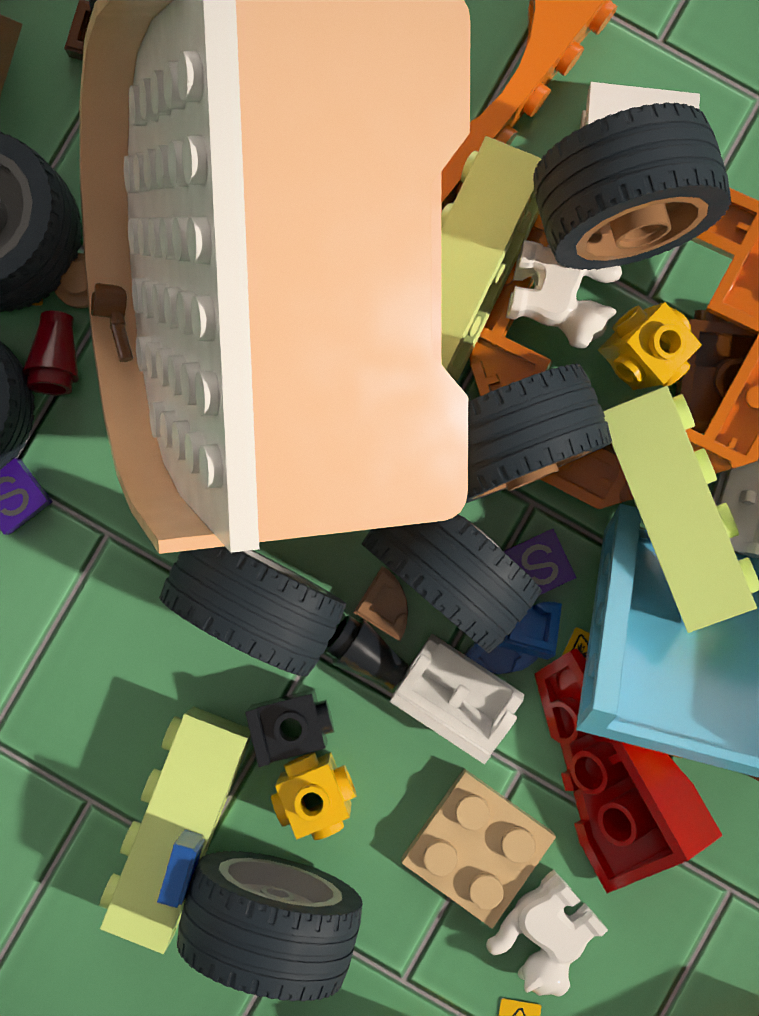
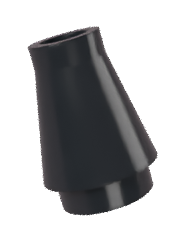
M350 615L346 616L336 627L337 629L332 638L328 640V645L324 652L332 657L333 665L381 684L391 691L405 675L408 663L390 648L364 618L357 621Z

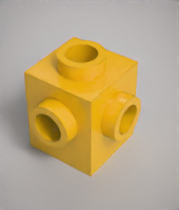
M664 302L646 309H642L639 305L630 309L613 325L612 329L615 333L598 351L610 363L618 377L627 383L632 390L658 385L663 387L670 386L678 381L690 368L687 360L702 344L691 333V325L687 318Z
M315 752L302 755L284 765L286 771L280 774L275 784L277 793L271 795L273 808L281 826L291 825L296 840L309 834L312 835L313 840H320L344 828L343 820L350 818L352 804L350 799L357 797L354 784L346 766L343 765L337 768L332 753L317 758ZM307 793H316L322 798L323 803L307 809L303 796Z

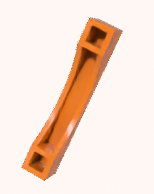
M530 0L528 6L527 43L518 69L503 92L480 116L470 122V134L441 171V213L447 204L453 203L463 185L461 175L469 155L473 151H479L485 136L508 145L512 143L518 132L513 127L524 113L529 117L535 115L551 92L547 84L557 72L563 76L567 75L584 51V47L580 43L590 31L598 35L611 20L618 7L612 0Z

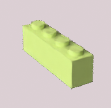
M485 136L479 151H473L467 158L461 175L463 185L454 203L447 204L441 213V365L457 381L518 258L524 240H527L539 215L535 198L533 173H535V167H537L541 158L488 136Z
M665 386L603 411L604 419L608 422L613 448L687 632L690 633L758 609L752 593L759 591L758 577L750 559L746 557L738 560L732 547L730 538L738 536L739 531L727 503L715 505L707 484L717 481V477L706 450L702 448L694 452L686 430L694 427L695 423L683 394L672 398L668 386Z
M194 706L184 713L182 719L174 716L162 742V748L169 751L162 771L153 769L141 796V801L149 803L142 823L132 822L120 850L121 854L128 856L121 876L115 873L112 874L101 897L99 906L107 909L100 927L101 930L161 954L165 953L175 935L185 903L184 900L178 908L157 903L173 845L184 829L199 833L205 839L200 858L206 855L251 739L248 727Z

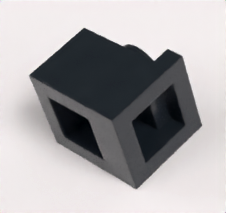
M315 688L252 704L245 711L259 767L270 765L271 762L326 749L328 742L326 734L335 732L328 701L318 702ZM288 718L296 719L301 724V734L293 738L286 736L281 729L282 722Z

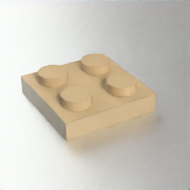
M464 768L401 857V862L493 929L556 836L553 831Z

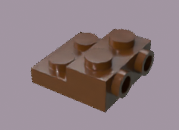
M695 310L694 319L687 320L691 325V333L702 345L687 360L690 368L677 381L675 396L683 394L695 423V426L690 429L704 434L757 335L729 323L706 310Z

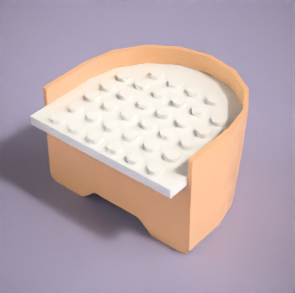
M97 0L94 4L84 39L79 102L80 194L84 265L92 344L103 417L116 475L131 513L159 554L225 546L232 553L259 549V542L445 521L455 517L464 507L468 494V396L441 365V171L470 134V15L465 1ZM96 283L117 285L126 291L127 304L124 319L133 355L131 361H119L112 330L110 329V318L91 315V296L95 291Z

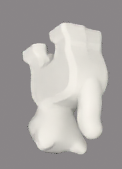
M524 240L517 258L513 280L523 281L527 277H532L534 289L515 286L514 291L510 295L506 318L515 320L524 316L543 325L558 327L564 332L571 346L586 348L591 341L604 334L608 320L616 314V310L592 300L577 301L576 294L583 276H588L602 283L614 282L620 279L622 269L620 266L598 270L567 268L556 261L550 247H544L541 243Z
M554 869L546 875L538 888L528 892L518 900L515 908L501 924L499 932L487 940L486 947L489 953L493 955L505 953L512 947L517 936L523 933L532 942L541 947L540 951L530 955L518 971V977L525 980V992L533 991L538 996L552 994L560 997L570 987L568 976L570 964L580 957L587 943L594 936H603L608 929L585 903L572 915H567L564 912L566 906L573 907L581 900Z

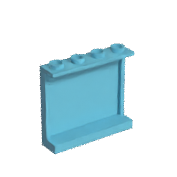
M620 503L604 530L576 730L759 777V591L752 593L758 609L688 633L647 530L640 528L641 515L638 508ZM735 553L738 560L746 557L750 559L759 580V559Z

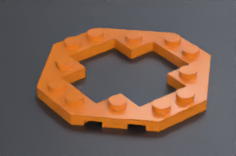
M730 188L731 205H729L726 214L707 231L691 240L732 259L706 311L757 335L704 435L690 428L686 430L694 452L702 448L706 450L715 474L756 462L759 458V200ZM539 214L527 237V241L541 243L544 247H550ZM516 262L469 357L480 396L521 379L548 371L552 364L551 359L505 337L514 319L506 318L511 292L514 291L515 286L530 289L534 282L532 277H527L523 281L513 280ZM603 448L558 467L559 471L540 479L597 509L634 499L617 455Z

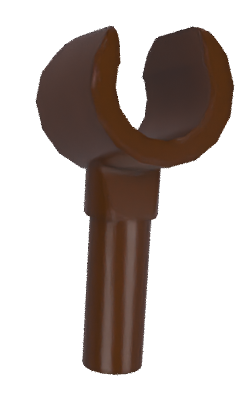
M96 283L95 291L91 296V315L110 318V329L112 330L119 361H131L133 355L124 319L127 304L126 291L117 285Z

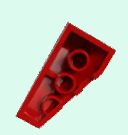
M576 648L534 673L551 738L561 745L567 768L565 772L561 773L565 791H573L580 820L574 823L579 843L606 893H610L689 861L723 835L694 784L668 754L576 730L586 664L585 657Z

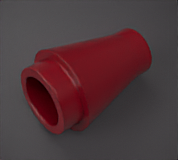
M52 310L44 311L40 314V323L22 371L28 377L27 387L34 392L54 396L68 395L72 392L73 383L79 380L73 335L74 318L70 314Z

